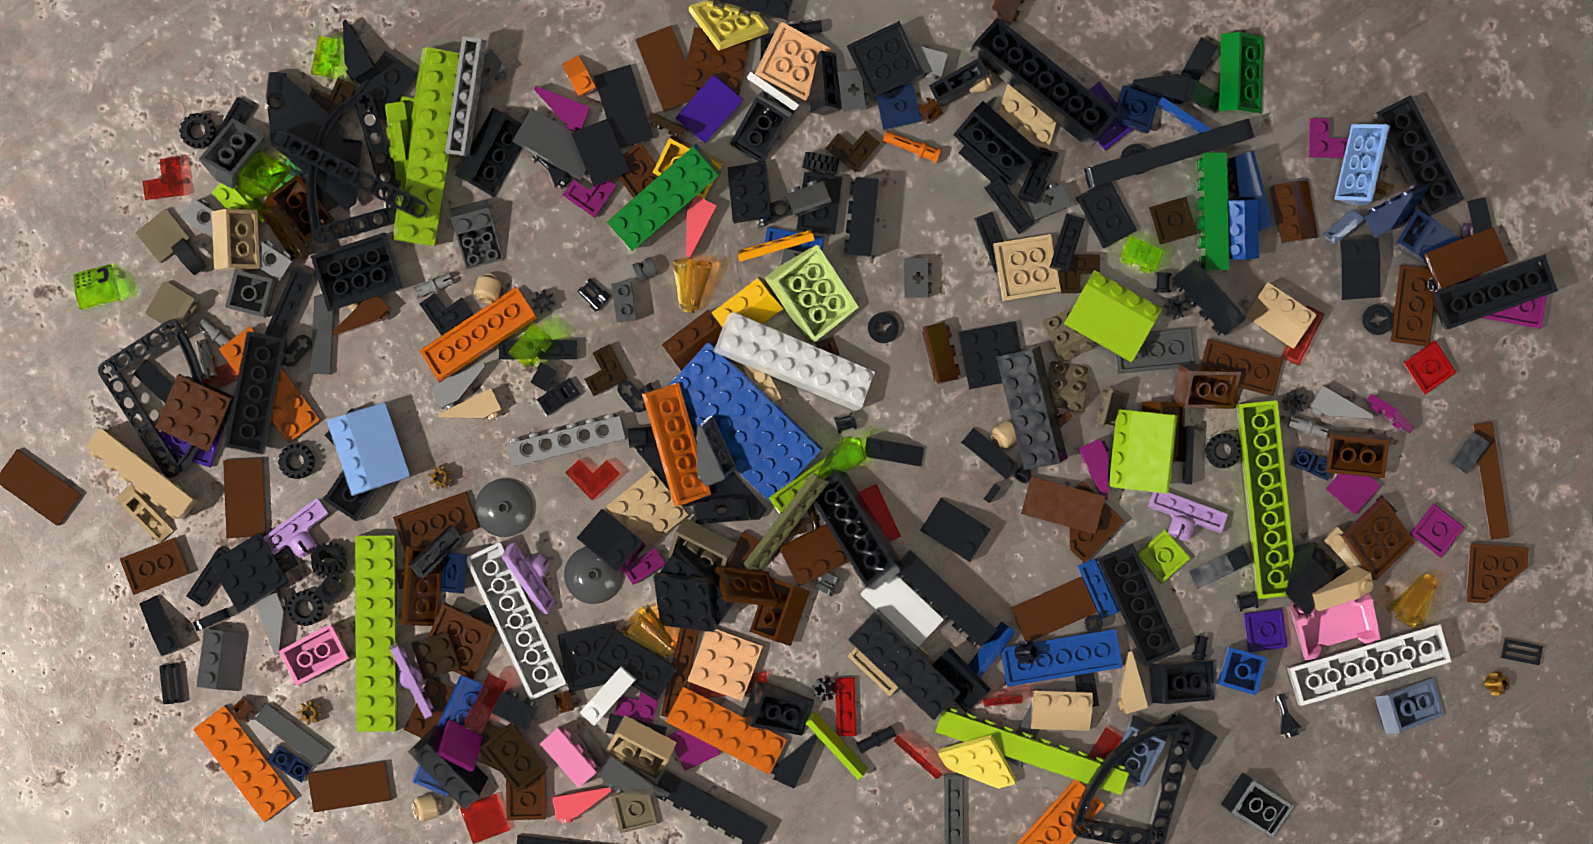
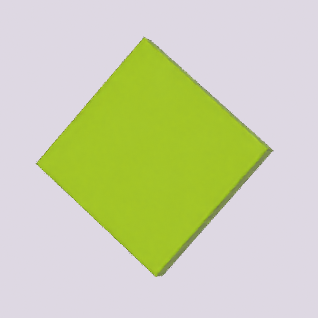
M1166 529L1137 553L1142 563L1161 584L1191 559Z

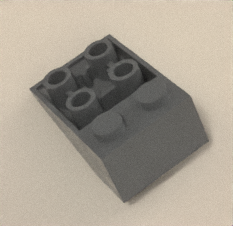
M488 199L450 209L452 224L466 269L504 260Z

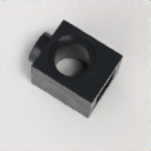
M335 575L330 579L327 576L314 594L328 605H332L346 587L342 584L344 580L339 576L335 577ZM329 583H333L336 586V591L333 594H329L326 590Z

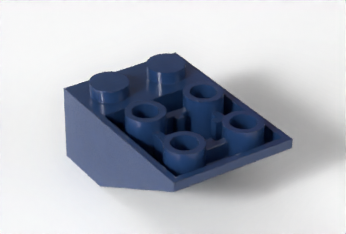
M1417 185L1370 209V214L1364 218L1374 238L1407 222L1428 189V185L1422 188Z
M1417 209L1395 246L1427 264L1424 257L1425 253L1459 241L1461 238L1435 219Z

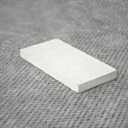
M897 575L893 576L876 590L865 588L860 594L875 609L880 610L918 647L944 620Z

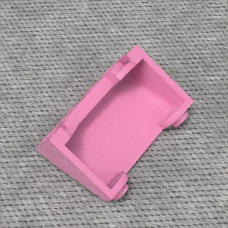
M1369 593L1359 599L1321 611H1317L1315 607L1310 615H1306L1294 602L1289 605L1305 660L1317 659L1322 653V647L1358 638L1365 644H1371L1376 640H1380L1373 600Z

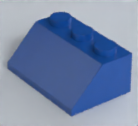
M1228 199L1229 259L1247 260L1259 258L1258 199Z

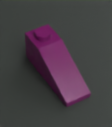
M535 86L534 91L559 119L567 125V129L577 131L584 128L591 110L589 106Z
M1099 438L1077 450L1099 494L1107 496L1106 500H1108L1107 452L1109 448L1104 440L1101 441Z

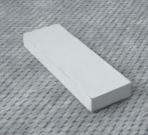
M751 71L747 76L748 80L792 110H796L800 106V102L772 83L755 75L754 71Z

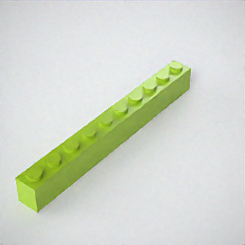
M950 706L941 713L936 728L937 733L963 742L992 735L1004 756L1087 784L1104 761L1101 757H1096V759L1088 757L1089 754L1083 751L1072 752L1070 747L1059 744V747L1052 745V741L1045 738L1040 740L1033 739V735L1022 731V734L1016 733L1014 728L1006 725L1003 728L996 726V722L985 719V721L978 720V716L971 713H966V715L960 714L958 709ZM1117 763L1105 777L1099 788L1122 795L1129 775V771L1125 770L1126 766Z

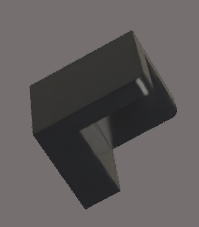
M540 362L531 383L547 392L559 372Z

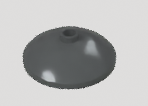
M498 479L485 485L479 492L475 501V515L481 527L488 533L498 537H510L523 531L529 524L533 515V501L528 490L520 483L510 479ZM501 504L506 505V511H500L499 507Z
M583 547L573 553L565 566L564 580L567 589L576 599L584 603L599 604L609 600L617 593L622 583L623 573L619 575L587 547ZM591 571H594L596 573V577L594 579H591L589 577V573Z

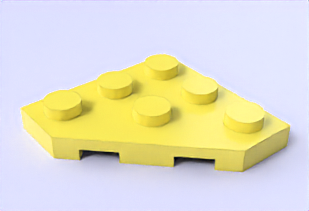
M708 0L689 6V12L718 51L765 35L769 30L762 18L754 13L747 15L740 13V9L726 5L724 8L713 5L714 2Z
M992 735L939 749L938 755L949 770L998 789L1016 784L1017 778Z

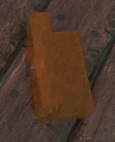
M1380 165L1374 193L1388 195L1393 192L1394 184L1379 181L1383 167Z

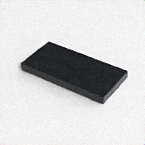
M631 65L594 75L593 77L606 118L620 149L654 139Z
M613 627L609 629L591 658V661L612 674H615L622 666L636 678L631 686L658 701L677 670L676 666Z

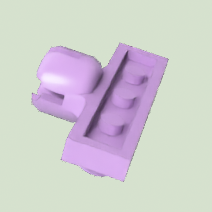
M1152 492L1147 506L1172 517L1168 532L1176 538V535L1182 529L1179 537L1180 540H1189L1196 525L1221 534L1228 516L1226 513L1171 493Z
M316 498L264 536V539L274 555L286 546H290L297 557H304L308 553L303 545L311 552L316 548V542L309 534V530L327 517L329 513L321 501Z
M515 543L509 544L502 555V559L542 615L548 614L555 602V599L542 581L549 568L548 560L539 553L530 554L526 559Z
M397 643L391 645L390 650L400 668V684L404 688L411 690L424 718L432 716L431 709L434 707L430 699H425L422 693L425 689L421 683L422 674L419 667L407 664L405 658L408 656L403 646L399 647Z

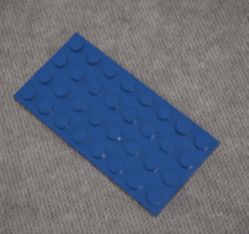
M709 341L669 385L679 383L691 427L696 432L700 424L709 416H714L736 465L735 470L770 502L768 498L792 482L823 448L729 358L715 353L714 349L716 346Z

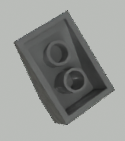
M713 415L709 416L697 429V475L699 480L703 482L704 487L726 479L736 469V465Z
M612 756L609 757L598 775L604 780L603 784L619 793L625 791L629 794L670 795L668 791L638 770Z

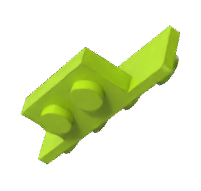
M396 102L385 104L388 124L386 131L391 144L389 151L391 158H393L395 177L397 181H401L404 160H406L405 154L409 130L405 103Z
M242 179L234 189L220 183L213 190L212 194L226 209L257 210L258 220L261 223L265 222L259 212L265 205L243 183Z

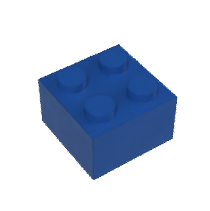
M1227 647L1216 684L1257 696L1267 658Z

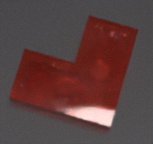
M180 157L159 159L162 178L143 181L145 200L185 196Z
M579 459L565 472L592 501L620 475L608 460L592 473Z

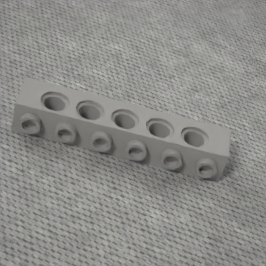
M462 36L445 153L470 157L487 44L486 40Z
M193 198L181 218L213 238V210L208 208L210 204L200 198L197 201ZM204 213H210L211 219L207 223L202 222V215ZM259 240L260 269L282 282L294 264L290 260L292 256L283 250L281 253L274 250L275 245L267 240L264 243ZM271 254H274L276 256V262L272 265H269L267 263V257Z
M616 413L604 416L605 420L597 421V418L586 420L585 425L578 426V423L567 425L565 430L560 431L559 428L547 430L548 434L540 435V432L530 434L529 439L522 440L521 437L510 439V443L506 444L511 466L516 467L625 440L626 436L621 416L616 417ZM601 425H607L609 428V433L606 436H601L598 432ZM582 430L590 432V438L586 441L581 440L579 437ZM564 434H568L571 437L569 445H563L560 441ZM545 439L552 441V447L549 450L542 448V442ZM525 444L533 446V452L529 455L523 452Z

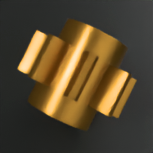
M441 466L440 470L433 467L435 472L428 474L432 477V481L429 484H437L436 489H439L440 485L447 488V481H452V479L448 478L451 471L445 472L444 466ZM437 473L445 475L443 482L436 481Z
M1503 671L1489 673V676L1485 679V687L1488 691H1492V695L1505 694L1510 685L1509 678L1503 676Z
M312 701L308 702V706L301 703L300 705L303 709L297 711L302 716L299 721L307 720V725H310L311 720L317 723V715L322 714L317 710L320 705L313 706ZM309 708L314 712V715L310 716V718H308V714H305V711L309 710Z

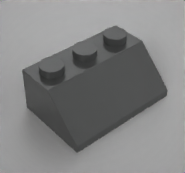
M232 118L201 155L199 161L216 181L234 189L264 152L265 136Z
M211 628L204 629L196 687L239 691L246 633Z

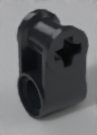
M783 200L772 202V218L757 220V228L786 218L790 213L789 205ZM779 204L786 206L784 214L779 215L776 213L775 209Z

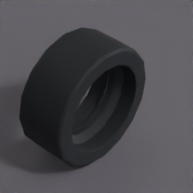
M184 238L171 247L178 259L193 275H197L206 267L200 255Z

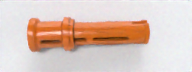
M886 130L882 141L917 154L918 158H926L933 161L934 164H937L942 151L941 147H932L927 145L925 141L919 143Z

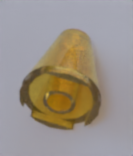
M692 259L674 260L673 268L679 308H682L683 312L695 313V310L699 309L712 268L711 262L704 260L692 261Z
M1421 574L1388 607L1389 612L1392 613L1394 611L1397 614L1395 618L1411 628L1419 626L1418 629H1421L1424 626L1438 586L1436 578L1430 574Z
M646 604V608L642 606L630 617L627 628L625 626L622 628L621 633L661 657L665 655L668 657L675 650L674 640L648 604Z

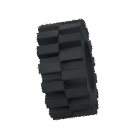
M189 114L180 123L181 128H179V132L181 133V139L185 144L194 149H204L203 147L210 146L209 144L216 135L214 122L204 114ZM202 124L204 126L205 134L201 138L192 137L190 131L193 125Z
M805 152L802 168L836 175L840 159L825 154Z
M1227 433L1211 437L1205 448V456L1208 458V462L1214 465V467L1222 469L1234 466L1242 454L1240 442L1235 439L1236 437ZM1221 443L1227 444L1231 449L1230 455L1225 459L1218 457L1216 454V448Z
M288 445L279 454V469L289 478L302 479L312 472L315 458L312 455V451L304 445ZM293 454H300L304 459L303 466L299 469H293L289 464V459Z
M324 542L322 546L318 544L316 546L317 549L314 548L312 550L311 564L313 572H316L317 576L322 574V578L329 576L330 579L332 575L338 577V573L343 574L344 570H346V551L342 546L339 547L338 543L333 545L332 542H329V545H326V542ZM326 558L336 559L335 561L329 563L322 561Z
M300 591L289 599L287 614H289L290 620H293L295 624L309 626L320 620L319 618L324 610L323 602L314 592ZM302 601H308L312 604L313 610L308 616H303L298 612V605Z

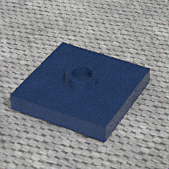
M913 84L897 87V94L892 99H885L881 95L876 97L883 130L921 122Z
M1123 85L1114 110L1118 113L1114 122L1148 134L1159 97Z
M450 553L443 559L442 592L464 594L467 554Z

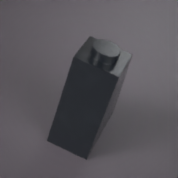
M1177 711L1175 714L1171 713L1166 722H1186L1194 730V737L1187 760L1194 769L1198 770L1218 737ZM1186 728L1184 731H1181L1183 737L1185 733H1189ZM1178 746L1183 753L1185 748L1183 746Z

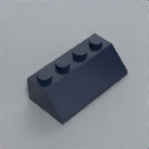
M1254 150L1227 159V175H1231L1232 182L1230 183L1232 194L1236 193L1237 199H1258L1259 232L1272 228L1274 222Z

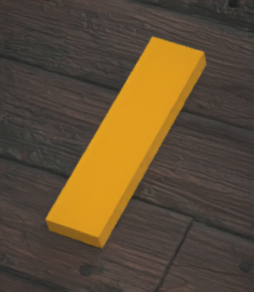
M810 229L738 250L739 261L814 241L813 230Z

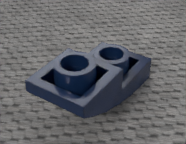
M1297 448L1291 465L1328 481L1331 473L1326 472V459L1303 448Z
M279 744L275 746L267 759V762L301 783L312 768L306 761Z

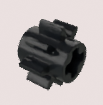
M545 289L543 294L535 292L536 299H531L532 302L536 303L533 309L540 308L541 314H543L545 309L551 312L549 307L555 304V302L550 300L553 294L547 296ZM542 297H545L548 301V304H544V307H541V304L538 303V300H542Z
M1176 296L1174 301L1168 298L1169 305L1163 306L1168 310L1165 316L1170 314L1173 320L1176 319L1177 315L1183 318L1182 312L1188 310L1183 305L1186 300L1179 301V296ZM1172 303L1174 305L1179 304V313L1177 311L1173 312L1171 310L1173 308Z
M1296 390L1293 391L1292 396L1286 393L1287 399L1281 401V403L1287 406L1284 411L1290 409L1292 410V415H1295L1296 409L1303 412L1301 406L1307 404V402L1302 400L1304 394L1296 395ZM1294 397L1295 401L1299 402L1298 405H1295V408H1293V404H1290V400H1293Z
M1032 640L1019 641V645L1015 647L1014 654L1016 659L1020 660V664H1031L1038 657L1039 650Z
M830 677L816 679L817 683L812 686L814 696L820 697V701H826V699L833 700L832 695L837 693L836 682H831Z

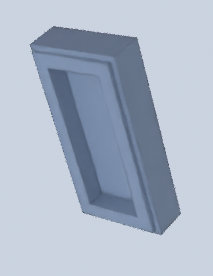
M1351 210L1323 235L1335 245L1364 219L1359 213Z

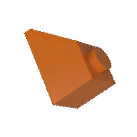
M579 55L562 64L579 98L597 90Z

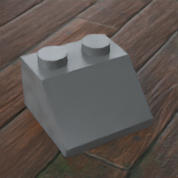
M814 180L807 183L808 187L801 189L800 186L789 189L790 193H787L786 196L794 218L831 205V199L823 181Z

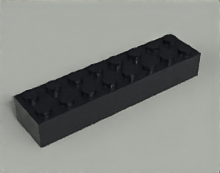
M998 17L974 42L969 52L975 58L980 57L985 66L1088 149H1091L1118 116L1117 112Z

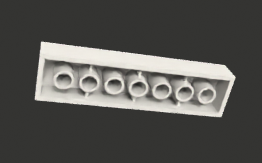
M734 312L726 317L714 349L715 353L854 411L862 408L874 375L872 370Z
M498 542L467 557V565L530 700H533L567 684V680L525 590L502 559L505 548L502 542Z
M1434 624L1371 644L1287 667L1297 703L1299 706H1303L1450 663L1451 659L1441 625Z

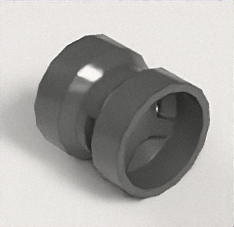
M650 257L644 259L642 263L632 264L639 282L644 281L648 276L658 275Z
M827 572L821 575L822 579L815 588L832 597L835 592L834 588L841 579Z

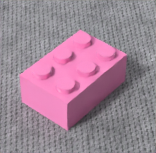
M333 623L278 651L296 686L351 658Z
M559 726L540 744L579 788L598 771L596 768L598 764L591 756L588 758L583 753L585 749L579 742H573L570 738L573 735L566 727L562 729Z

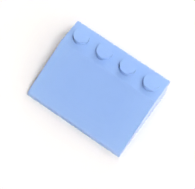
M1351 125L1334 200L1358 206H1365L1372 202L1389 125Z
M385 402L327 420L352 495H358L410 477Z

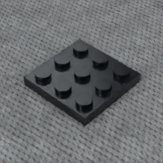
M900 21L846 46L871 99L924 75V71Z
M1016 321L958 332L969 390L1002 384L996 357L1005 352L1021 349Z
M260 532L210 562L238 613L243 612L289 583Z
M662 572L654 574L660 625L714 632L717 629L711 581L709 578Z
M615 623L557 635L569 692L605 685L614 675L591 661V658L611 627L616 629Z

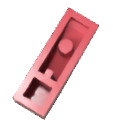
M697 195L686 205L688 209L686 256L691 259L717 208L716 205Z
M603 787L554 796L553 803L556 820H561L562 823L573 822V818L579 816L611 792L612 789Z

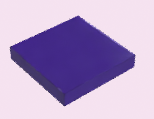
M1283 609L1243 614L1249 653L1288 647Z

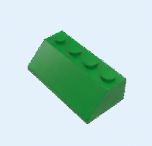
M1242 32L1221 34L1219 111L1262 114L1264 37Z

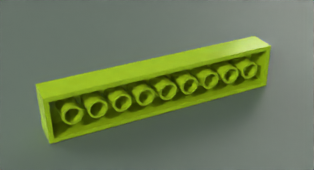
M431 47L422 49L400 190L425 202L429 212L424 219H416L397 209L392 235L393 241L427 247L435 246L449 153H445L460 53ZM405 196L398 197L397 205L403 206L407 203ZM417 205L414 208V213L417 215L423 214L424 206Z
M1278 400L1236 405L1240 447L1242 449L1241 459L1255 592L1257 599L1286 596L1285 592L1294 553Z
M397 535L355 536L356 732L398 731V664L390 650V646L397 643Z

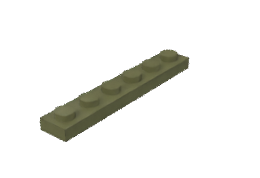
M814 473L811 474L779 518L772 524L766 535L760 540L753 552L750 553L744 562L747 568L758 571L763 569L829 483L824 477Z

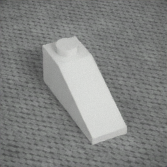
M621 666L581 710L580 714L591 724L595 725L636 678Z

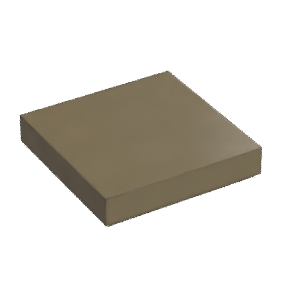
M166 208L135 232L159 263H162L174 253L171 247L180 239L184 238L187 242L191 239Z
M627 792L611 795L620 834L658 824L651 795L629 794Z

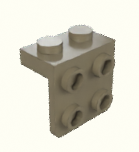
M163 282L147 308L146 315L161 324L171 319L177 320L184 329L187 325V318L195 312L198 306L196 304L198 300L172 284ZM168 324L169 329L174 332L175 325L171 326Z
M1072 308L1050 317L1042 323L1054 346L1060 363L1070 360L1083 352H1088L1095 347L1093 340L1064 324Z
M1057 361L1050 363L1048 380L1055 408L1082 411L1088 378V368L1086 366Z
M1110 386L1106 390H1102L1100 402H1103L1102 407L1097 409L1095 421H1098L1097 426L1115 430L1117 409L1126 410L1130 393L1115 390Z

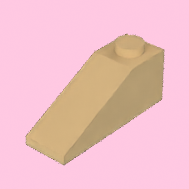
M490 388L438 415L440 418L489 417L491 420L499 416V411L503 409L493 389Z
M132 484L117 496L120 505L158 543L174 531Z
M1334 527L1321 540L1349 569L1356 566L1365 570L1341 537L1343 532L1338 527Z
M1354 566L1314 592L1313 599L1316 610L1321 611L1359 599L1372 591L1374 585L1371 572Z
M1127 651L1119 691L1120 699L1117 700L1119 710H1123L1125 714L1148 708L1132 651Z

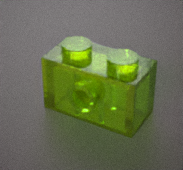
M318 36L311 69L313 77L333 80L335 66L338 67L340 63V55H338L340 42L338 39Z
M1128 235L1118 258L1122 259L1121 263L1130 267L1134 264L1140 267L1139 271L1149 275L1150 272H1156L1165 250Z
M532 322L508 353L526 368L529 366L533 367L540 359L537 356L541 351L546 352L551 346L550 340L552 338Z

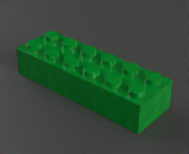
M695 144L610 218L607 223L633 251L722 172L703 150Z
M1203 153L1196 160V172H1199V179L1196 180V190L1200 191V197L1197 199V210H1200V217L1197 218V230L1201 231V236L1197 239V247L1201 249L1198 263L1207 273H1225L1229 270L1227 153Z

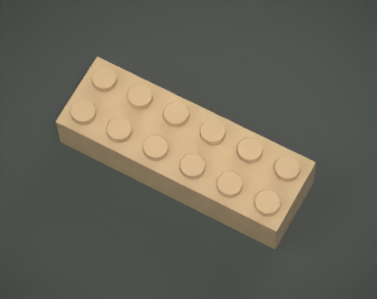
M99 428L87 443L86 447L90 449L88 453L91 456L104 460V465L111 471L114 470L121 473L119 475L121 479L127 483H134L136 485L134 488L142 495L148 494L151 497L150 501L158 507H165L167 509L165 512L172 518H185L199 501V499L173 479L166 477L160 469L108 429Z

